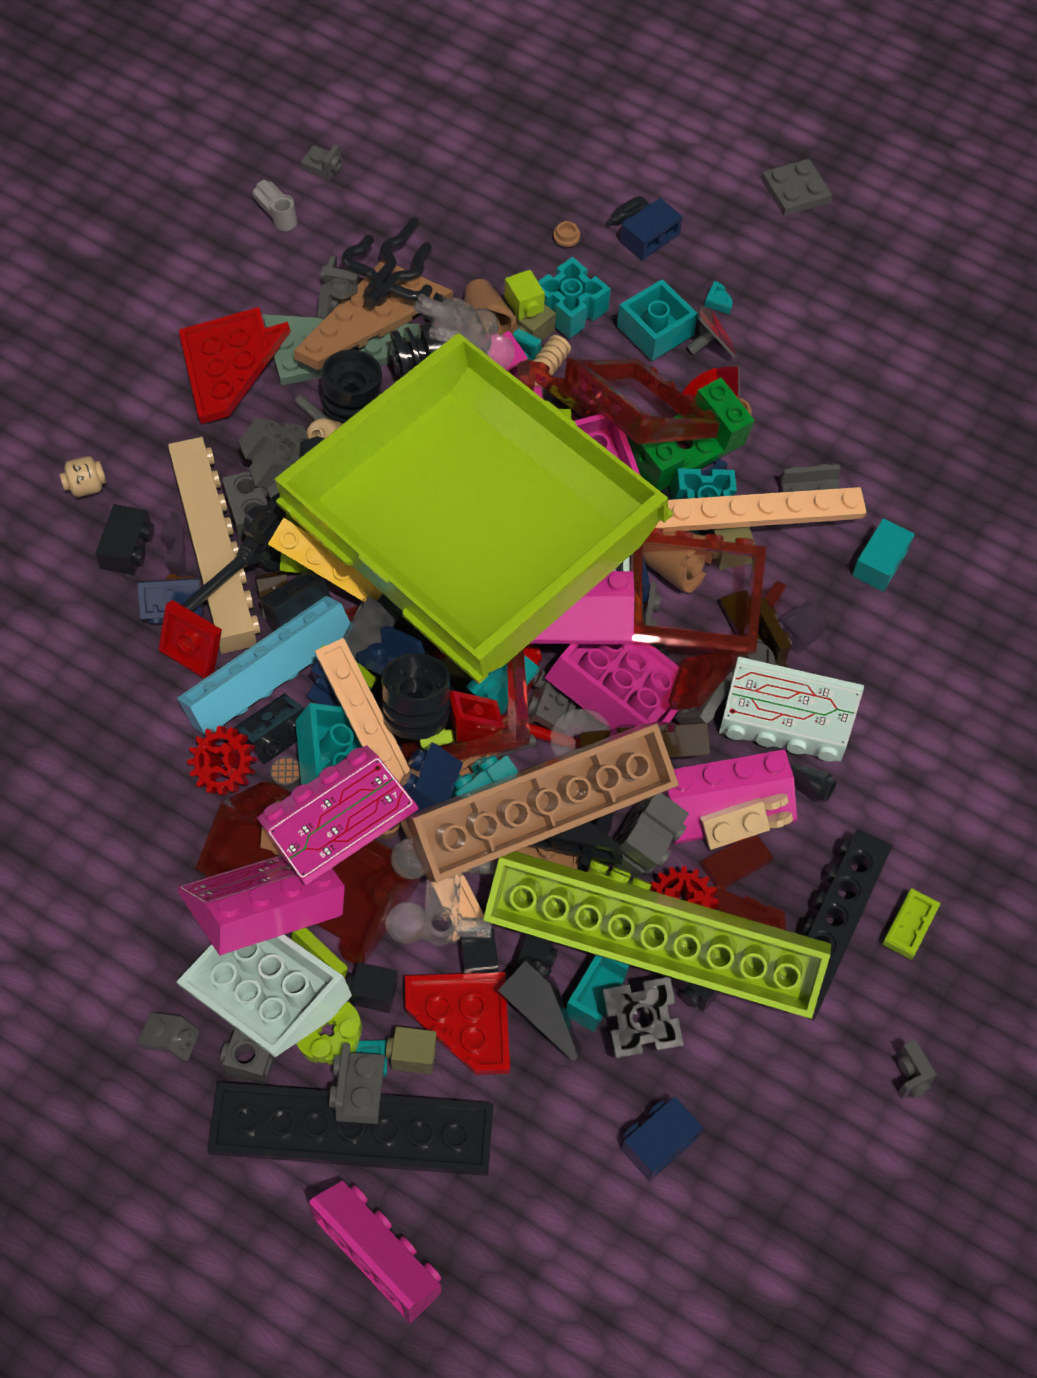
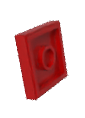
M171 600L165 605L158 650L205 679L215 671L222 629Z

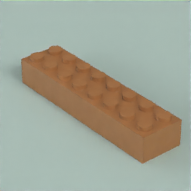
M644 723L415 812L405 819L427 880L437 883L677 787L679 784L658 724Z

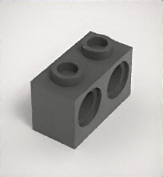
M250 471L222 478L225 497L239 541L246 538L243 524L249 510L257 505H267L265 497H269L267 488L255 485Z
M231 1025V1030L234 1031L231 1042H225L220 1055V1062L223 1063L225 1074L265 1086L275 1057ZM249 1052L255 1055L250 1063L242 1064L238 1062V1058L243 1053Z

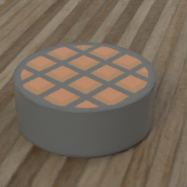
M281 757L275 760L270 767L272 783L282 790L295 788L301 782L299 762L292 757Z

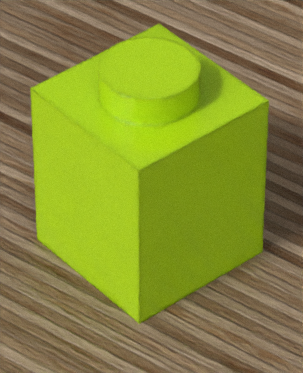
M531 270L505 278L504 297L518 320L534 317L544 312L545 292Z

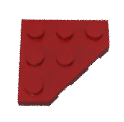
M506 972L405 976V1002L408 1015L425 1030L437 1031V1041L475 1075L510 1074L507 998L498 991L506 982Z

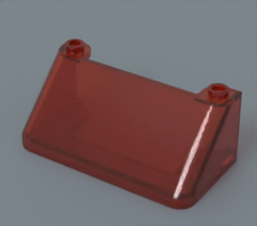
M260 782L222 801L195 869L205 874L206 878L280 856L274 854L271 850L260 848L262 826L257 817L263 814L264 810L271 804L282 801L290 796L291 792L274 783ZM376 840L371 841L332 868L345 885L343 915L316 924L341 939L338 946L339 951L344 959L352 963H365L370 958L417 888L424 873L417 863Z

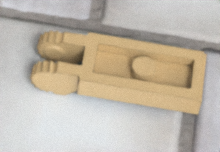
M776 794L763 799L759 797L702 816L700 820L708 848L712 850L769 831L770 828H779L790 824L793 821L790 812H779L778 814L767 816L765 811L786 806L789 803L787 794Z

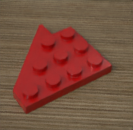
M260 307L179 329L201 424L230 416L290 334L291 330L288 322L265 328Z

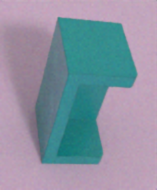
M883 518L859 557L853 577L884 592L909 551L915 534Z
M596 955L567 1003L566 1010L569 1018L595 1033L606 1014L601 991L622 986L627 978L630 964Z

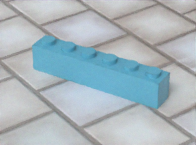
M328 596L323 597L177 697L193 728L205 736V729L207 728L213 729L216 732L217 726H223L233 717L245 713L249 706L256 701L268 697L276 687L285 681L295 678L298 672L309 664L316 663L318 659L315 651L320 649L322 645H329L342 639L350 624L342 604Z

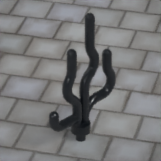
M417 217L410 218L397 236L388 238L382 243L380 252L386 263L379 272L352 259L364 254L374 242L372 235L364 236L359 244L348 247L341 256L342 264L348 270L365 276L370 280V283L364 290V302L367 306L381 305L389 294L411 302L425 301L432 294L433 289L428 284L424 285L419 291H413L397 285L399 282L415 280L423 274L425 269L424 259L432 250L431 243L424 242L417 250L412 259V269L392 273L397 261L391 250L402 246L413 234L420 223Z

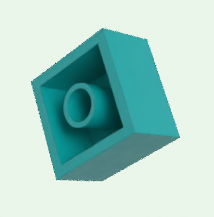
M661 279L619 305L617 327L653 361L694 336L698 313Z

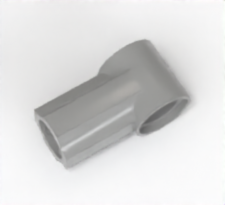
M263 180L257 183L256 188L252 191L253 198L273 219L275 228L280 231H289L295 228L297 225V215L293 198L283 194L272 182Z

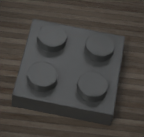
M810 159L762 172L761 180L783 216L831 203L832 193Z

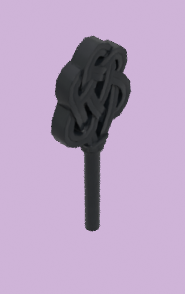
M279 493L274 495L267 505H257L249 510L243 524L246 538L240 545L236 558L182 603V606L190 611L195 610L243 567L258 563L259 566L272 571L280 569L282 552L268 545L282 519L286 518V512L276 503V500L280 498Z

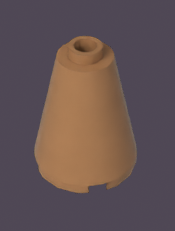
M476 279L466 286L464 309L468 312V315L462 324V335L476 347L484 344L494 334L502 335L510 331L513 335L517 330L516 317L490 282L485 279Z
M685 532L651 533L641 545L645 564L679 590L691 593L698 588L707 574L702 569L705 562L711 564L714 543L712 539L704 535Z

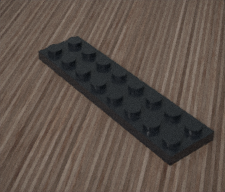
M217 1082L207 1149L209 1155L488 1176L494 1103L381 1095L378 1124L336 1121L335 1107H329L330 1091Z

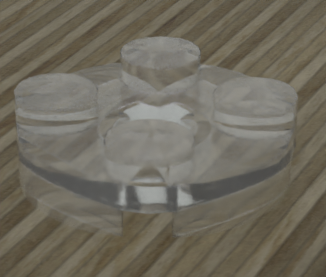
M589 709L570 711L562 715L552 728L550 735L551 750L555 758L577 750L575 747L576 741L573 739L575 733L580 735L583 731L610 729V726L606 719L595 711Z

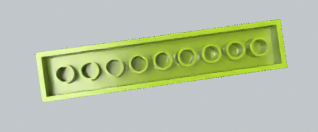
M517 851L499 857L483 921L810 1019H812L831 954V944Z

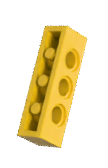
M282 519L268 545L360 600L367 596L376 601L379 600L382 592L352 565L346 566L310 533L287 519Z

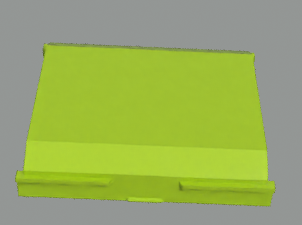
M459 332L274 479L280 494V498L276 500L277 505L346 566L352 565L403 611V617L478 684L488 677V673L508 663L639 549L660 520L665 523L673 516V511L668 508L667 496L580 429L576 422L549 401L542 399Z

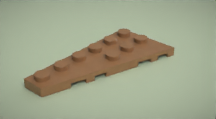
M383 259L374 268L377 272L384 266L385 260ZM396 265L392 273L406 269ZM420 276L415 280L399 282L397 285L413 291L421 290L426 284L430 285L433 291L425 301L411 302L389 294L381 305L370 307L364 302V290L370 283V280L365 277L357 285V293L344 299L294 350V359L319 370L331 355L339 351L349 350L355 346L361 348L367 345L368 339L374 336L380 338L412 321V316L422 311L426 313L436 292L452 300L453 291Z

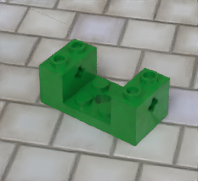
M719 378L698 389L693 405L687 411L660 425L651 414L629 426L626 431V437L641 477L661 491L670 486L678 468L701 469L745 445L755 420L725 381ZM677 441H687L691 448H680L677 445Z

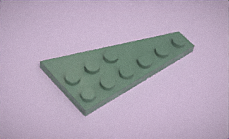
M263 314L265 328L288 322L291 330L273 356L280 384L286 385L321 378L322 368L317 370L294 359V350L324 319ZM406 323L395 330L399 331L403 342V329L407 327L410 328L414 338L417 339L419 338L418 326L420 324ZM390 332L380 338L374 336L368 339L367 345L361 348L357 346L351 348L372 355L380 363V366L392 364Z

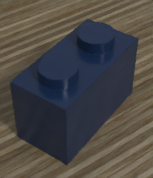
M659 198L652 204H647L642 211L633 217H628L622 223L620 243L643 261L680 235L683 216L662 198Z
M431 742L423 750L417 749L408 762L411 768L400 783L419 809L415 812L449 800L455 787L454 783L457 781L463 762L434 742Z
M676 1097L668 1103L664 1100L660 1101L649 1112L650 1119L642 1126L639 1122L635 1123L623 1135L626 1140H624L621 1151L649 1182L700 1137L704 1128Z

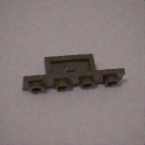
M747 590L721 597L720 604L738 637L751 636L758 638L773 652L776 665L788 668L786 659L792 647L789 634L782 630L778 622L777 612L773 607H770L766 598L757 599L753 602Z
M653 722L658 724L669 757L708 755L710 753L708 724L706 722L668 725V722ZM624 724L617 726V729L583 731L580 734L581 748L634 728L636 725Z

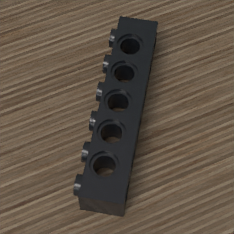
M859 829L856 830L853 839L845 838L839 851V855L844 857L840 866L835 863L833 864L826 880L832 883L828 892L821 890L814 908L820 911L816 919L808 918L801 934L831 944L830 958L812 1019H810L814 1021L893 846ZM850 865H858L864 872H857ZM838 891H845L852 898L845 899L839 895ZM826 918L836 919L840 926L830 925Z

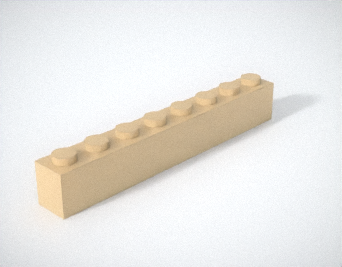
M203 437L171 443L168 444L204 585L236 558L238 545L236 541L231 542L229 535H233L234 532L230 517L224 518L223 511H227L224 494L217 493L216 488L221 487L218 471H211L210 465L215 464L211 447L205 448ZM244 568L240 569L207 598L213 624L222 629L219 644L221 654L252 647L256 644L255 634L260 633L257 616H250L249 612L250 608H254L250 590L244 591L242 584L247 583Z

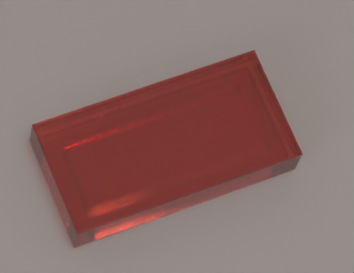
M754 835L744 838L704 860L701 867L720 892L771 863L774 857L759 836Z

